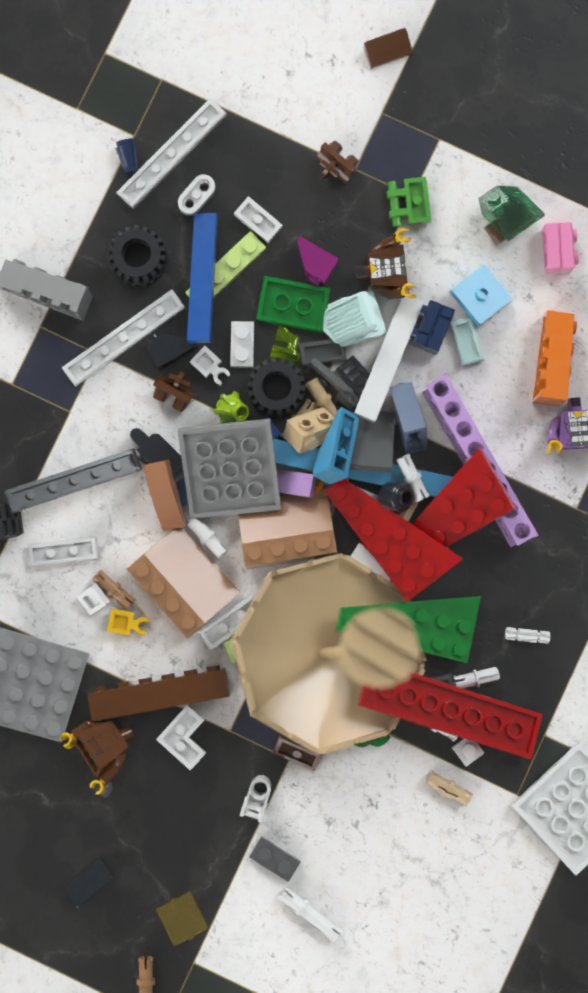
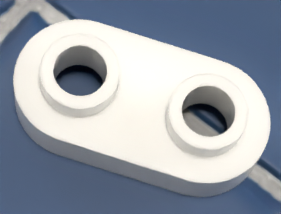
M197 176L180 195L178 206L184 215L192 216L197 214L213 196L216 188L215 182L210 176ZM207 185V186H208V190H207V191H202V190H200L201 186ZM193 202L194 205L191 208H187L186 203Z

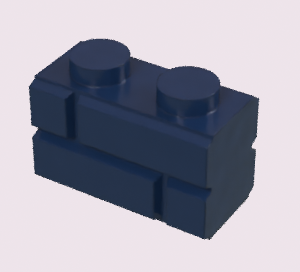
M433 300L429 301L428 306L423 304L418 316L422 318L419 326H414L410 338L414 339L412 346L437 355L455 310Z

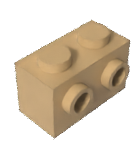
M324 407L288 419L283 437L299 454L313 450L322 445L334 417Z

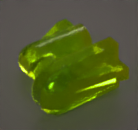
M279 325L275 340L288 343V347L284 348L273 345L270 357L299 361L301 356L297 352L300 342L299 336L291 334L284 326Z

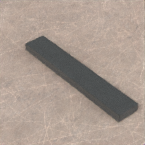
M135 448L6 490L4 494L11 513L14 514L142 470V467L137 458Z

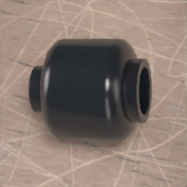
M388 482L380 489L379 502L382 507L390 511L405 512L413 502V493L405 483Z

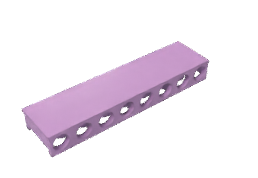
M443 374L439 379L426 385L427 389L422 391L463 465L481 447L514 503L516 509L495 520L509 546H518L531 538L537 537L538 534L447 374Z

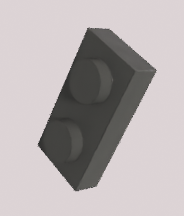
M261 836L249 855V858L289 882L301 863V860Z

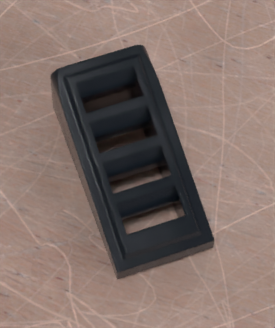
M352 355L335 370L348 386L361 397V391L365 388L367 381L359 387L355 384L364 377L368 380L370 373ZM354 364L356 367L346 374L344 370ZM357 371H360L362 374L352 381L350 377Z

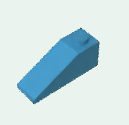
M343 407L339 408L316 455L313 476L330 485L348 478L359 416Z

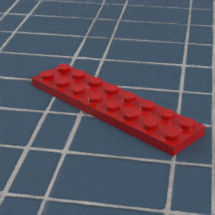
M410 672L411 674L406 680L390 687L374 688L365 684L362 685L357 703L358 706L520 757L532 759L543 716L541 713Z

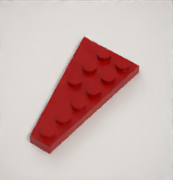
M479 447L412 524L447 547L516 509L483 449Z
M346 479L334 483L324 491L407 601H410L464 560L395 512L382 507L379 501Z

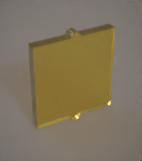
M191 891L176 899L173 897L170 902L156 908L174 946L187 939L192 940L195 935L208 929Z

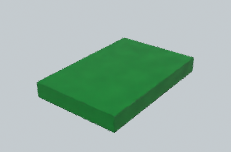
M264 276L256 321L322 333L324 313L327 309L331 288Z

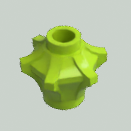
M233 391L231 395L227 396L225 394L220 395L221 399L218 400L216 409H214V413L220 417V424L243 422L247 419L249 409L240 400L238 392Z

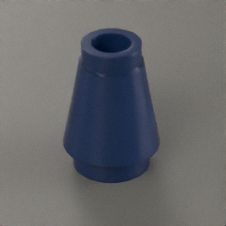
M129 138L117 141L115 150L125 173L137 172V144L134 143V139Z

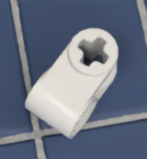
M259 775L253 778L239 816L243 817L246 815L258 819V822L262 823L271 791V781L268 777ZM258 782H263L267 786V790L262 793L257 792L254 785Z

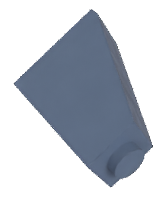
M412 382L398 383L390 387L391 402L405 455L428 450L427 427Z

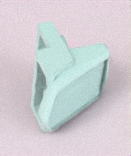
M374 291L359 292L327 305L328 308L324 313L323 331L333 342L340 344L341 348L387 334Z

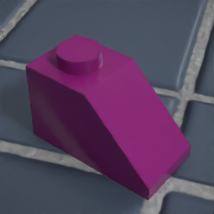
M299 236L297 246L305 276L308 277L307 280L316 286L321 284L325 287L338 265L339 258Z

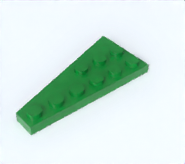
M481 596L342 607L339 610L335 631L344 633L345 628L353 618L367 610L388 608L401 613L413 624L414 627L412 628L417 636L418 648L421 653L460 663H468Z

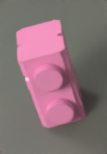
M571 222L545 224L542 228L545 273L573 271L575 265H578L579 262L578 251H574V243L577 242V230L573 229Z

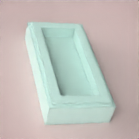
M468 317L451 322L450 328L462 367L484 361L485 358L473 320Z

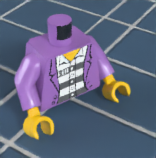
M581 397L568 398V411L560 412L557 417L553 418L546 431L547 455H550L551 449L557 451V456H559L561 450L588 448V410H582Z

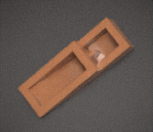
M165 460L143 465L152 502L163 531L185 527L186 523L178 487L173 479L170 461Z

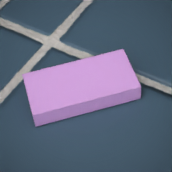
M277 469L281 494L314 497L317 480L315 476L308 473Z

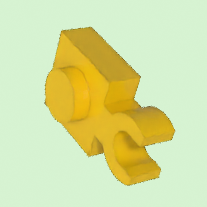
M111 608L106 631L130 635L131 629H134L138 634L145 635L147 631L139 629V623H149V619L146 617L133 619L134 612Z

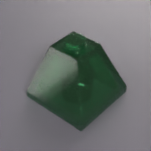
M496 185L478 198L482 215L508 242L545 216V213L518 186Z

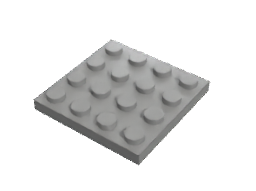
M270 419L178 428L190 519L281 510Z
M0 627V726L62 742L63 738L60 739L62 733H65L89 653Z

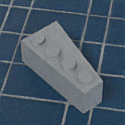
M5 259L0 271L1 290L79 320H84L93 298L87 286L69 281L59 275L48 274L45 270L34 267V269L27 267L24 262L13 259V261Z

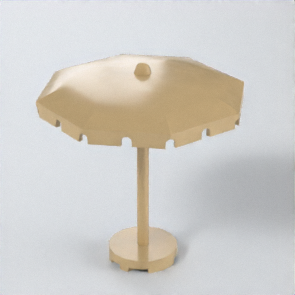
M341 553L269 572L231 638L251 717L317 755L330 753L353 746L352 744L363 743L388 735V733L396 728L400 719L358 706L357 703L362 685L365 684L374 688L390 687L406 680L410 676V672L423 676L426 670L424 669V662L427 661L426 656L418 648L417 636L412 628L414 626L399 612L388 608L367 610L355 616L345 628L344 633L335 631L339 610L342 607L410 602L404 598L393 582L386 580L380 574L377 576L371 572L372 569L349 555Z

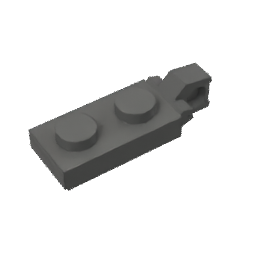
M314 357L302 373V376L308 381L317 377L326 393H330L332 396L331 400L335 404L339 402L352 411L358 405L360 397L351 387Z

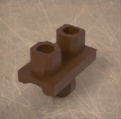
M336 140L330 144L324 142L316 156V159L320 161L319 165L324 168L322 176L327 178L331 174L336 179L339 177L344 183L349 182L359 160L353 155H349L346 158L342 157L340 153L343 148Z
M183 371L178 376L170 373L168 379L160 376L153 384L156 387L153 398L160 402H165L169 394L173 395L176 398L172 407L180 412H183L195 400L197 394L188 390L191 383L184 380L186 373Z

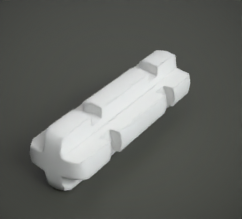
M507 627L505 629V639H517V641L535 643L539 641V643L548 644L550 642V632H538V630L520 628L516 630V628Z

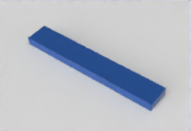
M217 213L194 214L187 328L188 343H211L218 224Z

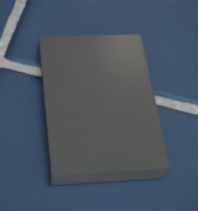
M380 411L375 423L359 418L349 469L392 472L395 412Z

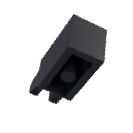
M137 427L130 431V437L139 446L137 451L140 455L137 458L144 465L169 460L174 480L183 472L181 455L160 434H152L148 437Z

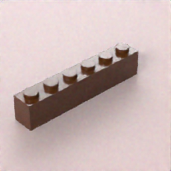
M220 665L206 667V672L198 673L197 669L183 671L184 676L175 677V673L161 675V680L152 681V677L138 679L139 684L130 685L129 681L116 683V688L107 689L106 685L93 687V692L87 694L92 721L229 697L230 690L226 668L220 669Z

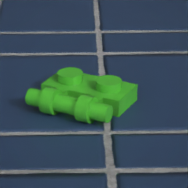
M426 177L404 179V188L397 189L396 181L388 182L389 191H387V199L390 200L391 210L389 211V216L392 219L393 227L402 226V217L408 218V226L431 223ZM405 197L406 208L400 209L399 198Z

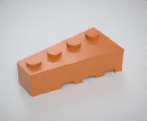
M547 310L543 315L532 403L559 407L568 400L569 378L571 375L570 364L574 352L572 340L577 329V321H574L575 314Z

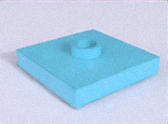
M485 264L450 291V294L477 326H480L513 299Z

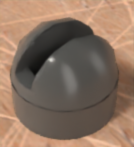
M112 782L106 783L104 793L100 794L108 799L113 791ZM99 783L93 787L96 792L101 788Z

